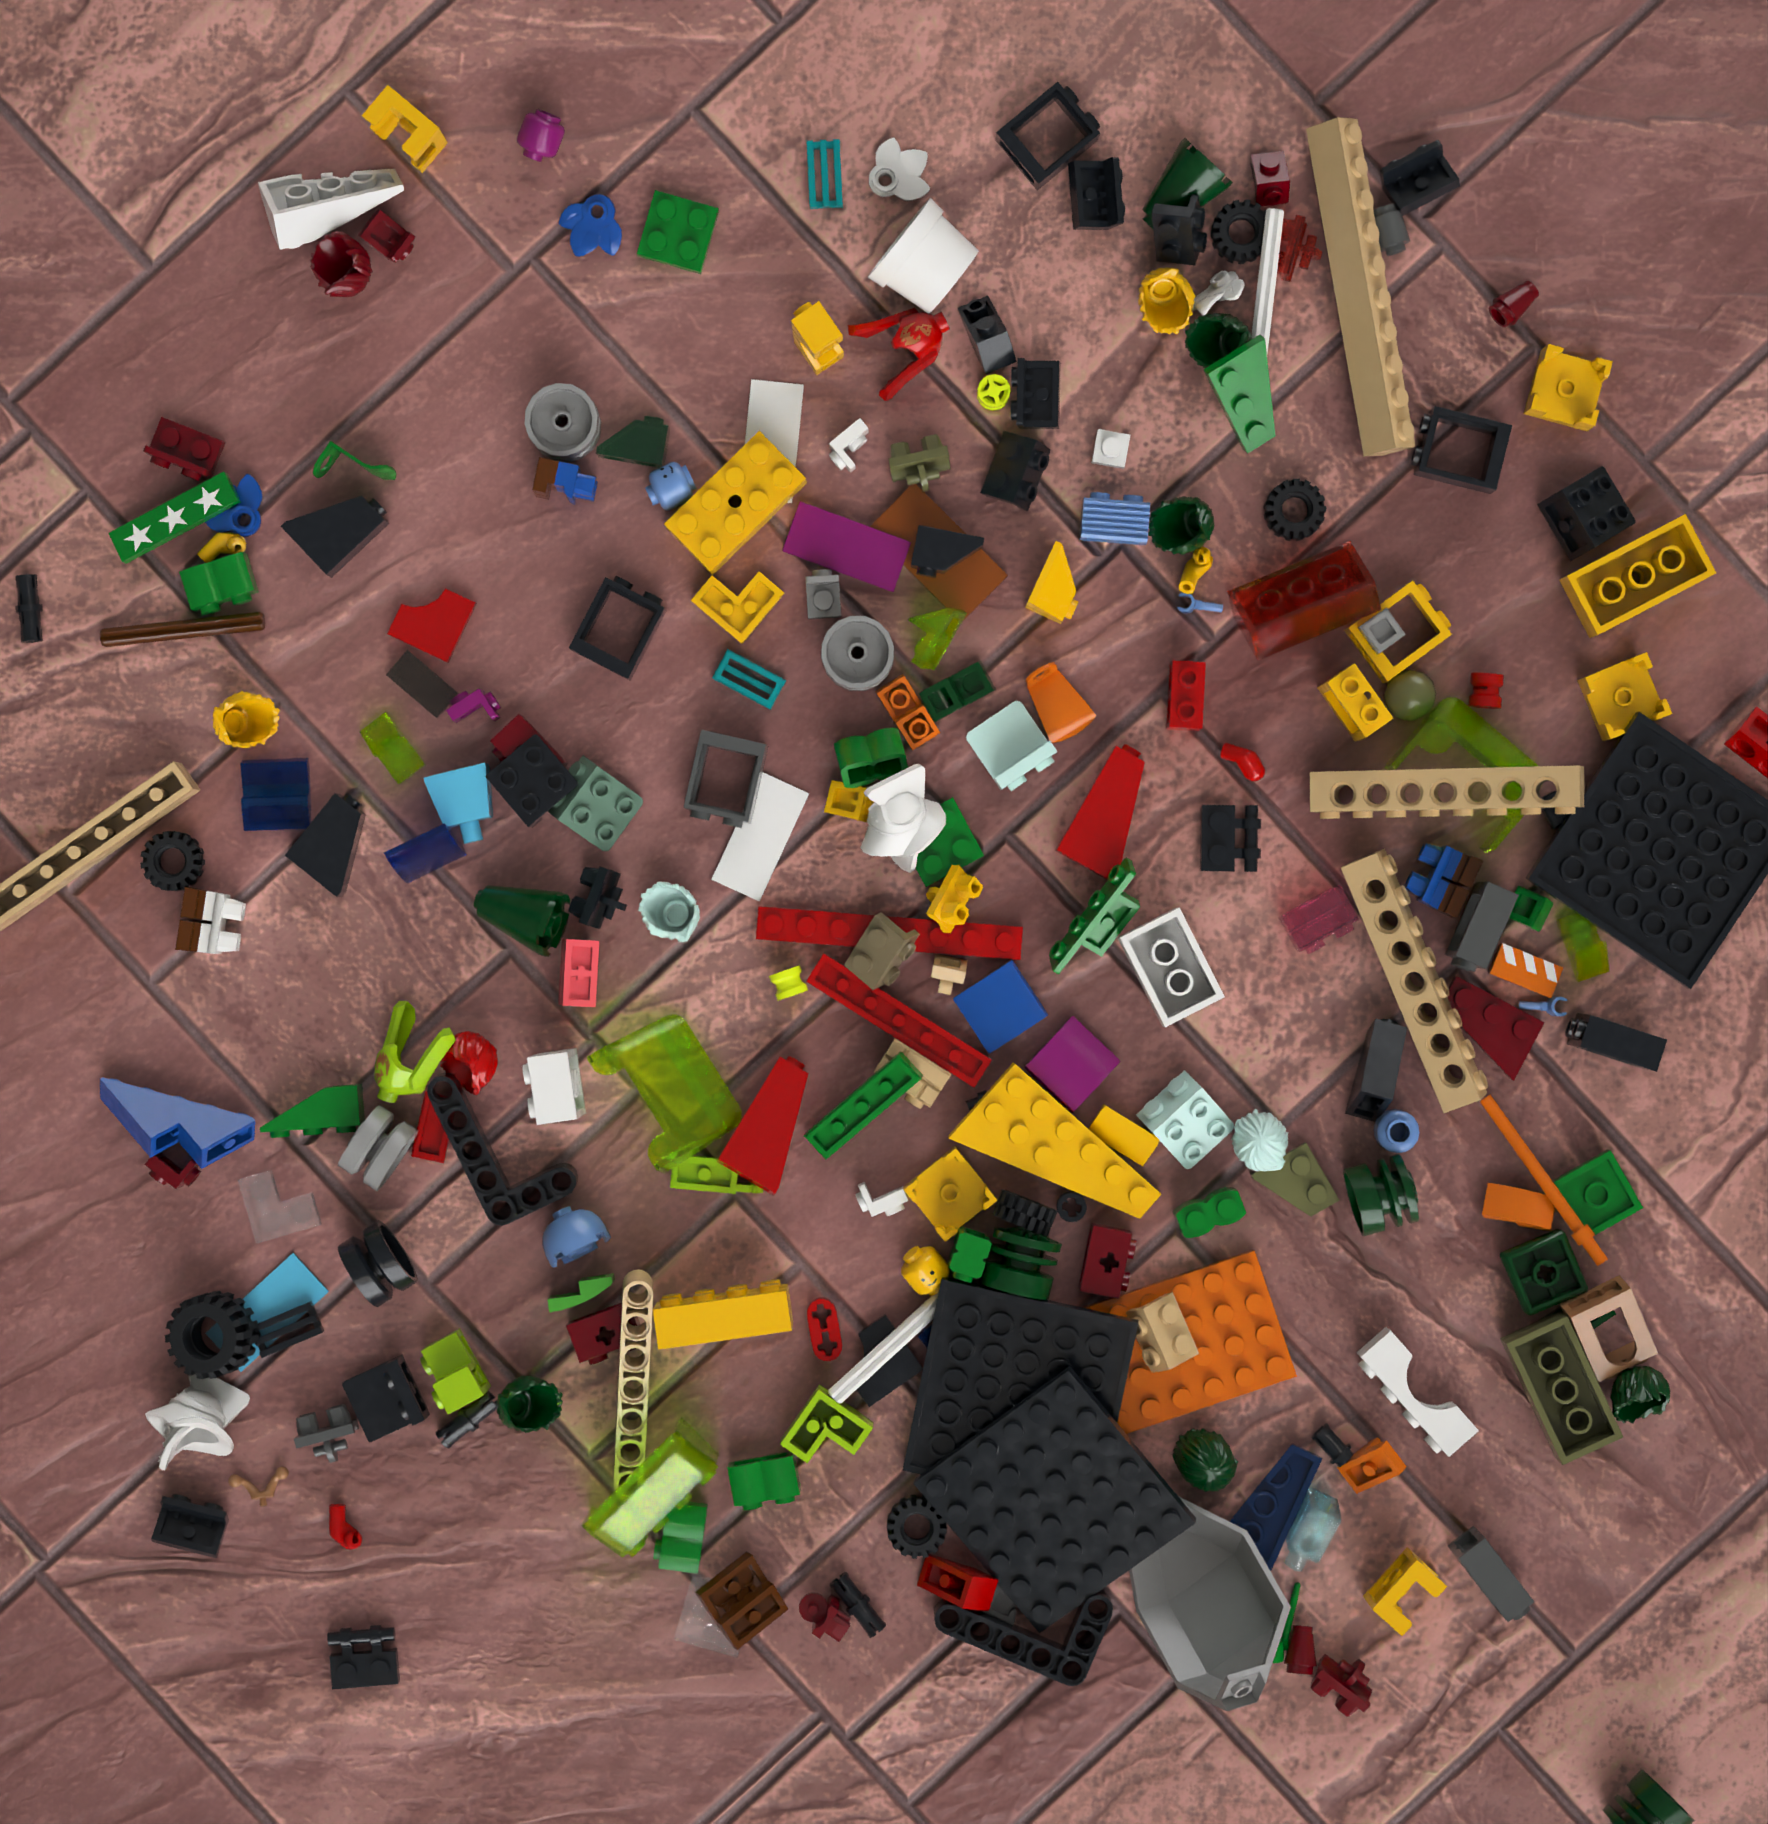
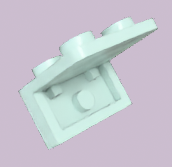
M1020 701L1012 702L968 732L966 736L968 743L1000 790L1008 787L1010 791L1014 790L1027 781L1024 776L1027 772L1036 768L1039 773L1054 763L1052 755L1058 752L1051 741H1047Z
M1185 1070L1179 1076L1172 1079L1167 1087L1154 1099L1147 1102L1144 1108L1136 1114L1185 1169H1191L1234 1129V1123Z

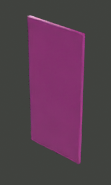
M800 501L782 551L894 592L911 542Z

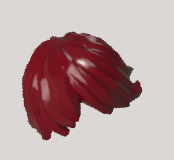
M343 231L331 232L329 235L325 234L324 239L318 241L315 246V253H311L312 259L310 260L312 263L310 267L315 277L319 280L318 286L325 288L324 293L326 295L330 294V297H352L365 289L367 282H370V276L373 272L367 251L359 242Z

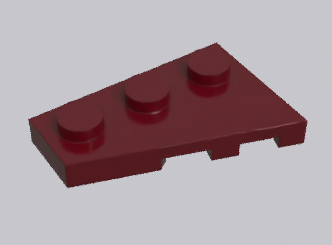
M1454 976L1448 987L1449 996L1447 998L1452 1009L1455 1008L1461 1017V1029L1483 1049V1052L1504 1071L1511 1081H1514L1545 1022L1458 976Z

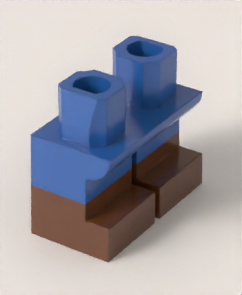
M539 457L532 490L536 497L547 500L550 498L551 490L563 492L566 494L569 502L575 505L576 498L594 501L598 481H596L594 476L582 474L579 465Z
M1425 843L1422 845L1417 860L1432 866L1426 878L1411 871L1404 886L1409 892L1418 896L1417 901L1450 918H1458L1470 892L1464 888L1472 887L1483 860L1466 855L1449 846L1439 847ZM1442 878L1447 879V880H1449V881H1451V882H1453V883H1455V884H1457V885H1454V884H1452V883H1449V882L1443 880Z

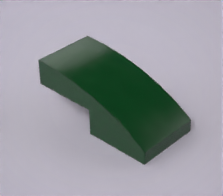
M978 661L921 691L919 695L931 718L936 722L995 691L996 688L982 662Z

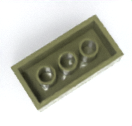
M1558 1311L1500 1338L1555 1458L1562 1465L1623 1438L1622 1432L1567 1315Z

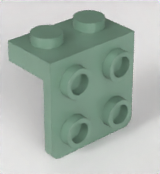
M583 755L569 769V772L577 780L578 786L548 812L602 851H609L642 806L643 799Z

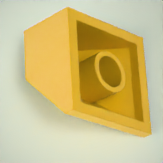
M1055 541L1025 608L1061 624L1064 617L1071 620L1079 601L1073 599L1076 588L1063 545Z

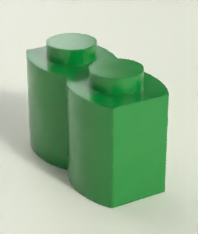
M244 552L228 555L179 572L190 609L195 612L200 611L201 615L220 611V605L232 601L233 605L252 601L251 595L259 592L248 555Z
M883 728L867 736H850L834 743L838 766L844 787L846 788L862 787L874 782L876 779L884 780L908 768L898 728Z
M1233 1187L1216 1189L1203 1200H1189L1173 1210L1180 1233L1186 1238L1202 1236L1212 1230L1215 1225L1224 1226L1235 1223L1246 1214L1239 1192Z
M790 1451L728 1463L727 1470L734 1506H742L743 1510H753L762 1507V1502L767 1500H775L776 1504H786L795 1501V1496L800 1495L801 1487L795 1455Z
M668 1499L667 1507L660 1506L658 1526L664 1527L662 1540L656 1539L653 1559L659 1560V1569L698 1574L708 1504Z

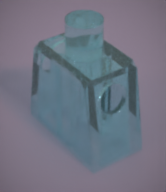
M1309 1487L1286 1537L1289 1553L1284 1563L1289 1568L1301 1572L1307 1560L1315 1563L1320 1561L1342 1521L1338 1499Z

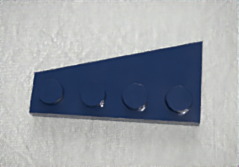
M1293 1443L1229 1521L1248 1531L1270 1571L1322 1461V1457Z

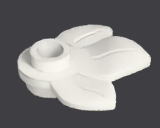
M894 137L882 143L876 152V166L869 174L871 190L878 196L890 197L896 195L904 201H913L925 196L930 191V187L920 176L927 163V152L916 149L901 152L900 146ZM881 176H889L892 180L891 184L882 186L879 183Z
M1224 270L1215 274L1210 280L1209 287L1194 298L1195 303L1193 304L1192 311L1197 309L1204 316L1217 300L1231 301L1238 299L1244 289V281L1239 279L1234 271L1227 272Z

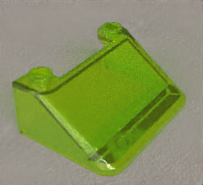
M666 1015L586 1057L592 1068L601 1075H613L625 1068L664 1132L655 1137L648 1147V1157L656 1171L661 1173L668 1172L735 1129L741 1122V1107L687 1021L679 1015Z

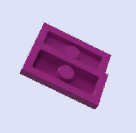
M1072 1016L1043 1045L1024 1068L1073 1113L1121 1061Z

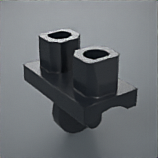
M599 866V869L591 867L583 869L580 883L591 887L587 900L575 896L568 909L571 914L579 918V923L600 929L604 918L612 920L616 908L623 911L626 910L627 904L619 902L623 889L616 887L621 873Z

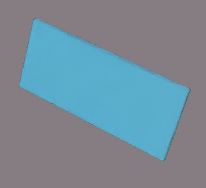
M292 1253L243 1298L245 1301L243 1307L245 1309L251 1307L254 1312L250 1316L252 1322L257 1320V1323H260L310 1301L315 1305L329 1291L303 1262ZM307 1311L259 1331L264 1336L295 1323ZM216 1323L205 1334L221 1349L223 1333L218 1323ZM279 1337L265 1342L266 1347L268 1348ZM255 1343L252 1344L256 1348L254 1354L247 1357L249 1361L244 1366L239 1367L238 1370L240 1372L260 1355V1350Z

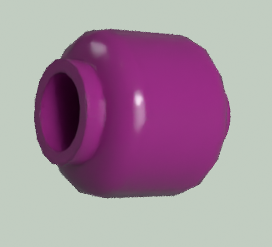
M536 109L535 113L526 114L517 136V143L525 149L523 155L542 162L543 156L547 158L555 157L565 133L564 127L560 124L561 118L540 109Z

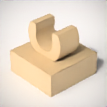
M935 954L931 977L940 979L938 993L951 995L953 982L964 984L968 960Z

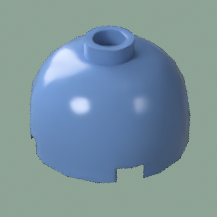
M568 1206L552 1214L554 1221L546 1227L543 1233L542 1246L551 1267L554 1268L557 1267V1260L562 1259L564 1264L572 1262L597 1249L596 1241L603 1238L606 1243L611 1239V1236L601 1218L595 1213L585 1209L572 1211L571 1207Z

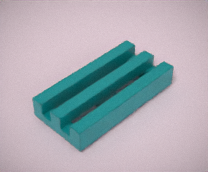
M833 139V141L820 140V142L807 141L810 209L843 208L840 139ZM827 149L834 150L836 200L829 201ZM814 150H820L823 201H816Z
M727 649L712 677L717 682L770 710L786 683L785 679ZM732 659L777 684L773 689L728 665L729 660ZM725 670L770 694L769 699L766 700L721 676L723 671Z

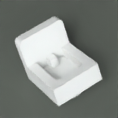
M865 1182L858 1184L860 1192L855 1194L862 1211L869 1210L872 1217L882 1212H885L886 1216L893 1215L905 1209L903 1203L908 1201L903 1186L872 1199Z

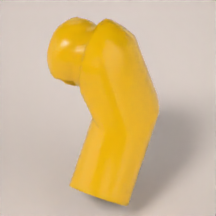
M219 532L206 543L197 555L205 563L214 561L220 553L236 554L244 552L246 550V540L243 536L236 533Z
M1200 547L1194 550L1193 558L1185 564L1179 582V590L1185 594L1193 593L1198 579L1212 567L1213 557L1208 548Z

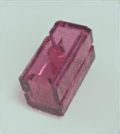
M1340 885L1333 886L1279 916V920L1297 952L1306 950L1307 954L1325 946L1323 939L1335 934L1337 938H1340L1353 931L1355 928L1352 923L1359 920Z

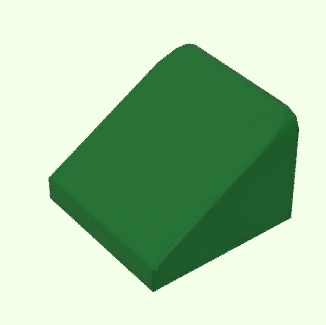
M1517 886L1515 893L1519 896L1509 918L1540 932L1553 906V902L1542 895Z

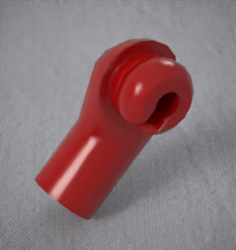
M1230 743L1223 745L1220 754L1221 758L1237 763L1246 779L1258 781L1264 777L1265 767L1256 752Z
M329 1505L330 1536L346 1549L358 1548L362 1543V1535L346 1521V1505Z

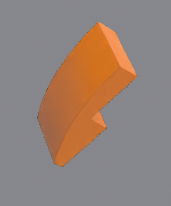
M903 674L875 691L912 751L940 734L939 729Z
M1494 1183L1487 1184L1482 1211L1484 1218L1515 1222L1520 1227L1546 1231L1552 1230L1555 1207L1547 1195Z

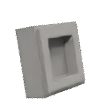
M1387 607L1358 627L1377 655L1406 635Z

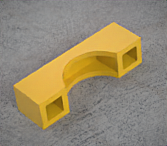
M820 301L814 305L807 302L794 311L795 318L791 320L794 343L815 374L819 375L844 357V351L839 345L843 341V335Z

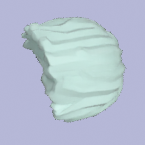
M659 881L652 888H648L646 893H641L642 901L639 903L638 911L641 912L642 920L646 924L647 930H650V934L660 938H669L670 940L675 938L678 942L688 941L700 919V908L696 905L697 900L689 890L685 889L684 886H679V884Z
M1254 1109L1252 1114L1247 1113L1245 1117L1237 1119L1234 1126L1235 1133L1231 1140H1233L1234 1152L1240 1161H1244L1246 1167L1254 1171L1281 1170L1285 1163L1283 1156L1286 1155L1285 1150L1288 1146V1132H1286V1128L1282 1125L1281 1121H1278L1269 1112L1258 1113L1257 1109Z

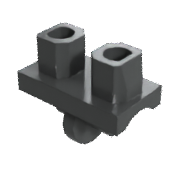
M345 1404L326 1410L330 1426L319 1428L315 1412L298 1416L296 1418L298 1436L294 1438L296 1449L323 1442V1445L313 1447L315 1457L326 1454L330 1463L338 1461L337 1451L348 1449L346 1439L335 1441L334 1438L353 1434L355 1430L359 1429L357 1419L351 1420L350 1413Z

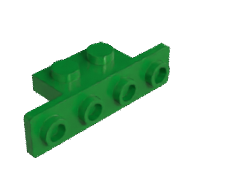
M1126 857L1120 865L1117 864L1111 869L1105 885L1101 890H1096L1091 895L1085 911L1081 916L1077 915L1072 920L1065 937L1061 941L1055 942L1052 946L1049 959L1053 972L1060 974L1081 945L1102 957L1141 907L1139 900L1123 892L1136 875L1132 860Z

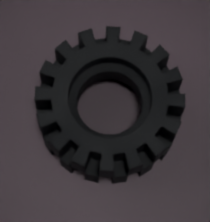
M1235 200L1230 205L1226 204L1218 212L1212 224V245L1214 249H1218V255L1221 258L1225 256L1230 263H1233V261H1238V264H1244L1246 261L1253 262L1258 256H1261L1266 210L1262 211L1260 209L1261 205L1258 203L1255 205L1250 204L1251 200H1244V202ZM1237 220L1248 221L1254 228V238L1247 244L1235 243L1229 235V227L1233 222Z
M1293 479L1291 481H1283L1268 495L1267 501L1264 504V519H1267L1268 528L1272 529L1277 537H1284V540L1299 541L1311 536L1325 519L1324 513L1326 512V506H1324L1325 498L1318 492L1320 489L1317 486L1313 487L1310 485L1311 482L1307 480L1299 481L1300 479ZM1292 497L1300 498L1307 506L1306 518L1298 523L1288 521L1282 512L1284 502Z
M165 831L162 834L154 835L151 841H147L144 845L146 847L145 851L141 852L140 857H143V863H140L141 869L145 870L143 875L151 881L150 884L165 891L185 890V887L194 885L197 882L198 876H202L204 872L201 870L202 865H205V860L202 858L204 851L202 848H199V842L196 839H192L190 835L176 831ZM170 848L180 850L185 857L183 869L176 874L167 873L161 866L162 854Z
M1002 1189L992 1214L1027 1230L1048 1236L1057 1210Z
M916 1494L910 1495V1498L906 1499L904 1497L900 1499L897 1505L894 1504L892 1507V1511L887 1519L889 1541L891 1540L894 1549L901 1551V1555L905 1557L906 1555L912 1556L913 1559H917V1556L929 1557V1553L938 1551L940 1544L942 1545L945 1541V1534H947L946 1520L941 1517L924 1495L922 1497H916ZM914 1514L923 1515L930 1523L929 1532L920 1539L911 1538L904 1531L906 1519Z

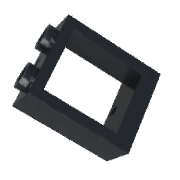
M1059 82L1055 83L996 132L995 141L1037 191L1066 168L1068 163L1074 161L1095 144L1100 136L1098 131L1100 125L1090 112L1084 114L1077 105L1079 99L1068 86L1063 88ZM1053 102H1056L1084 135V138L1044 170L1015 134Z
M1434 406L1429 411V414H1423L1420 422L1419 433L1423 434L1421 447L1415 446L1411 465L1416 466L1414 475L1488 494L1493 493L1497 489L1512 425ZM1438 422L1491 435L1481 479L1427 467Z
M615 576L613 581L605 577L569 649L631 681L667 610L661 606L663 601L661 598L647 591L644 592L643 596L631 590L633 584L618 576ZM611 592L654 613L628 664L586 642Z
M1577 1013L1575 1018L1569 1020L1565 1031V1036L1569 1037L1567 1045L1655 1072L1658 1070L1667 1043V1039L1581 1013Z

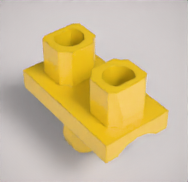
M951 865L940 888L930 887L928 889L926 897L931 902V905L926 914L939 924L943 933H951L955 925L965 924L969 916V909L965 905L969 898L979 897L983 890V885L975 876L967 875L959 865Z

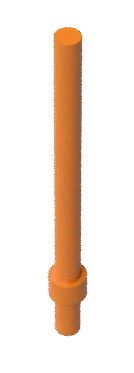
M1491 1094L1481 1100L1480 1103L1572 1230L1573 1234L1571 1236L1577 1245L1584 1247L1597 1266L1608 1260L1594 1240V1232L1588 1224L1584 1225Z

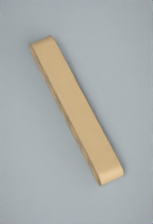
M639 1269L627 1273L622 1285L614 1490L617 1495L625 1499L635 1498L642 1492L645 1470L653 1282L647 1272ZM636 1284L646 1287V1291L642 1294H633L629 1289ZM638 1316L643 1318L645 1322L640 1326H633L628 1323V1320ZM632 1348L643 1351V1354L636 1358L630 1357L626 1353ZM630 1380H637L641 1383V1386L637 1389H629L625 1384ZM628 1412H636L640 1415L636 1420H627L623 1417ZM627 1443H633L638 1446L635 1451L631 1452L622 1449L623 1445ZM630 1474L637 1479L627 1483L622 1481L621 1477Z

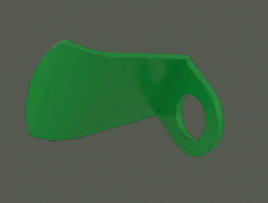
M332 441L326 446L313 468V476L321 478L330 470L342 453L374 476L383 480H395L397 476L393 467L365 464ZM330 455L327 464L320 470L323 461Z

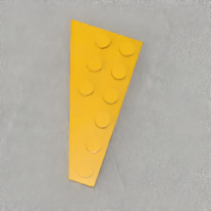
M1014 1062L947 1136L948 1139L1139 1219L1161 1196V1193Z

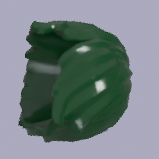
M1212 313L1198 316V319L1194 320L1189 329L1185 330V334H1187L1185 348H1188V351L1191 352L1189 355L1191 358H1194L1197 365L1203 368H1207L1252 340L1248 326L1231 314Z
M1182 496L1179 498L1175 497L1172 500L1161 501V505L1152 511L1151 517H1149L1150 530L1148 535L1152 536V542L1155 547L1162 548L1161 550L1164 552L1171 551L1173 555L1177 553L1184 555L1185 553L1193 552L1202 547L1207 540H1210L1215 526L1212 509L1209 508L1207 503L1197 497Z
M1634 1366L1633 1368L1623 1370L1614 1381L1610 1393L1613 1407L1612 1413L1617 1418L1616 1420L1623 1423L1629 1421L1634 1424L1636 1419L1641 1417L1645 1419L1651 1413L1653 1415H1661L1666 1410L1667 1403L1670 1401L1671 1391L1668 1381L1661 1372L1650 1366Z
M523 1375L508 1383L501 1391V1394H498L496 1402L497 1414L499 1419L502 1420L503 1425L510 1429L514 1428L516 1431L530 1433L532 1431H539L541 1427L548 1430L550 1424L561 1415V1405L563 1403L561 1398L563 1394L561 1392L558 1393V1388L554 1383L549 1384L540 1378Z
M1193 1428L1188 1430L1185 1435H1179V1441L1176 1442V1448L1173 1449L1174 1453L1172 1456L1185 1481L1190 1483L1192 1487H1197L1204 1492L1224 1489L1235 1476L1238 1461L1236 1458L1234 1459L1230 1446L1221 1434L1217 1435L1215 1431L1209 1432L1203 1428L1201 1430Z

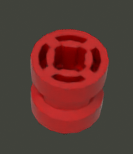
M1481 672L1471 673L1470 683L1473 686V693L1469 696L1468 706L1501 709L1502 698L1499 695V691L1504 683V675Z

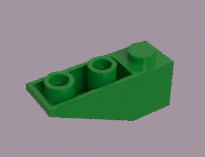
M362 1084L325 1087L260 1127V1133L270 1132V1138L289 1137L290 1130H303V1135L323 1134V1128L336 1127V1133L355 1132L356 1126L361 1125L365 1121Z

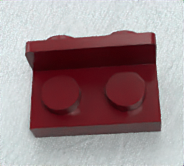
M161 417L150 447L145 445L143 452L152 456L150 459L151 463L169 469L170 464L183 468L181 471L182 475L200 481L201 476L208 479L212 478L225 442Z

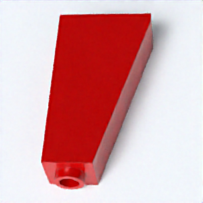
M1126 744L1122 748L1115 746L1112 749L1055 850L1106 880L1111 869L1122 862L1145 764L1143 760L1139 759L1141 753Z
M788 1056L786 1060L779 1057L717 1160L719 1164L773 1196L780 1186L809 1074L803 1070L805 1065L791 1056Z

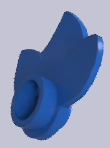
M595 194L587 198L584 203L569 205L562 212L559 225L572 230L570 245L575 256L580 257L589 254L598 245L611 256H614L619 250L622 240V229L614 219L616 210L614 203L609 197ZM595 205L601 206L604 210L601 218H597L593 214Z
M246 474L241 479L238 487L233 485L241 503L205 522L212 530L217 532L232 531L243 537L251 536L259 530L261 515L258 508L263 496L258 482L250 474ZM248 514L250 516V523L247 526H242L240 519L243 515Z

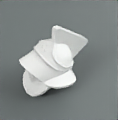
M914 764L868 787L864 792L865 796L874 801V803L868 808V828L860 848L864 853L871 856H891L895 864L909 873L915 870L918 853L930 845L946 825V814L940 804L924 799L925 768L920 764Z
M196 1374L189 1376L190 1387L185 1388L180 1394L177 1393L176 1397L171 1398L169 1404L145 1413L150 1424L165 1438V1442L162 1443L165 1449L161 1456H159L160 1460H158L160 1463L159 1468L165 1471L173 1457L182 1450L198 1451L217 1456L229 1455L233 1451L234 1444L224 1428L248 1405L249 1395L219 1378L210 1379L208 1377L206 1379H198Z

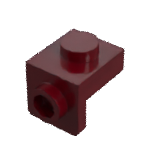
M1284 151L1252 154L1250 165L1256 188L1255 202L1261 206L1288 203L1290 177Z
M380 209L375 211L358 234L360 238L394 263L399 259L401 261L404 260L414 247L412 242L415 236L402 228Z
M161 1152L149 1158L144 1164L151 1169L149 1174L152 1178L163 1185L168 1183L175 1189L183 1187L184 1184L189 1187L201 1173L198 1169V1164L193 1159L182 1170Z

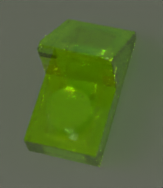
M945 608L908 618V621L927 633L916 644L915 655L911 662L921 669L935 670L967 613L961 609Z
M387 712L359 731L372 754L380 759L399 785L426 766L425 762Z
M1577 913L1556 919L1577 982L1610 972L1606 940H1600L1595 925Z

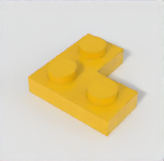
M758 572L738 596L712 575L691 599V602L743 644L785 593L761 572Z

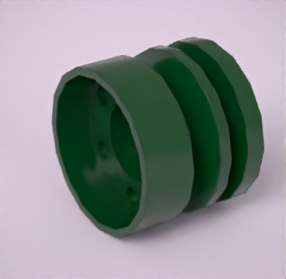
M1399 1154L1390 1156L1391 1172L1382 1158L1377 1160L1376 1176L1372 1175L1365 1163L1343 1169L1350 1206L1362 1236L1385 1231L1384 1215L1386 1214L1390 1215L1395 1226H1402L1401 1210H1403L1409 1223L1419 1221L1416 1187L1410 1171L1406 1168Z
M994 1227L993 1237L1006 1241V1245L992 1243L990 1250L1002 1255V1261H986L981 1283L1007 1293L1049 1300L1054 1278L1040 1271L1041 1265H1057L1058 1260L1045 1255L1044 1252H1060L1062 1244L1025 1228Z
M1642 1769L1627 1784L1635 1799L1629 1802L1618 1794L1614 1797L1624 1811L1620 1814L1609 1804L1603 1809L1612 1824H1692L1695 1821L1678 1802Z

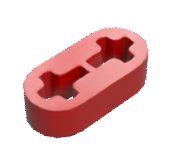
M819 1297L814 1299L807 1308L812 1348L814 1354L820 1360L832 1361L842 1351V1337L837 1309L830 1299ZM823 1304L825 1309L831 1310V1314H828L826 1317L827 1326L821 1327L820 1318L817 1316L813 1317L812 1312L817 1311V1305ZM828 1331L830 1341L837 1343V1346L832 1348L831 1354H826L825 1349L818 1348V1345L823 1343L822 1332Z

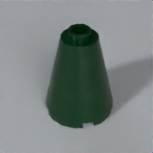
M1186 138L1179 143L1142 209L1147 214L1143 220L1152 229V211L1155 204L1188 207L1190 198L1194 194L1199 195L1201 208L1233 184L1227 177L1221 181L1225 174L1193 145L1188 150L1187 148L1191 143Z
M488 885L484 890H479L476 894L474 908L477 909V916L538 955L549 957L551 953L547 950L550 947L557 948L564 935L569 919V913L564 912L565 903L570 905V898L568 894L558 891Z

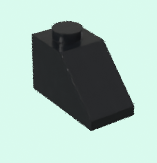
M919 525L911 568L917 569V575L936 578L937 573H946L982 549L984 538Z

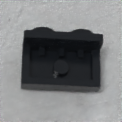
M1439 140L1418 147L1414 152L1401 159L1389 162L1380 170L1382 189L1391 203L1395 204L1396 209L1400 210L1402 216L1460 187L1459 177L1443 156V147Z
M1111 157L1104 161L1074 160L1068 163L1073 230H1109L1123 224L1125 204L1122 201L1121 183L1123 174L1119 165V158Z
M1192 194L1188 207L1164 204L1154 205L1152 221L1157 262L1195 266L1199 253L1205 252L1207 233L1202 232L1205 209L1200 208L1199 195Z
M1018 358L1017 367H1012L1011 384L1012 387H1017V400H1011V420H1016L1019 429H1059L1060 361H1026L1025 358Z
M1003 431L980 493L986 497L1014 504L1018 508L1028 511L1031 502L1036 498L1037 486L1042 473L1048 466L1050 449L1035 439Z
M172 1494L171 1498L162 1496L160 1502L162 1508L151 1538L152 1542L217 1558L229 1522L227 1512L223 1511V1507L209 1502H205L203 1506L193 1504L191 1499L178 1494Z

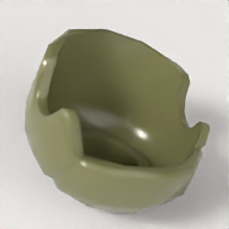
M1409 669L1400 672L1388 682L1384 698L1387 709L1395 717L1412 721L1430 712L1435 703L1437 693L1433 681L1424 672Z

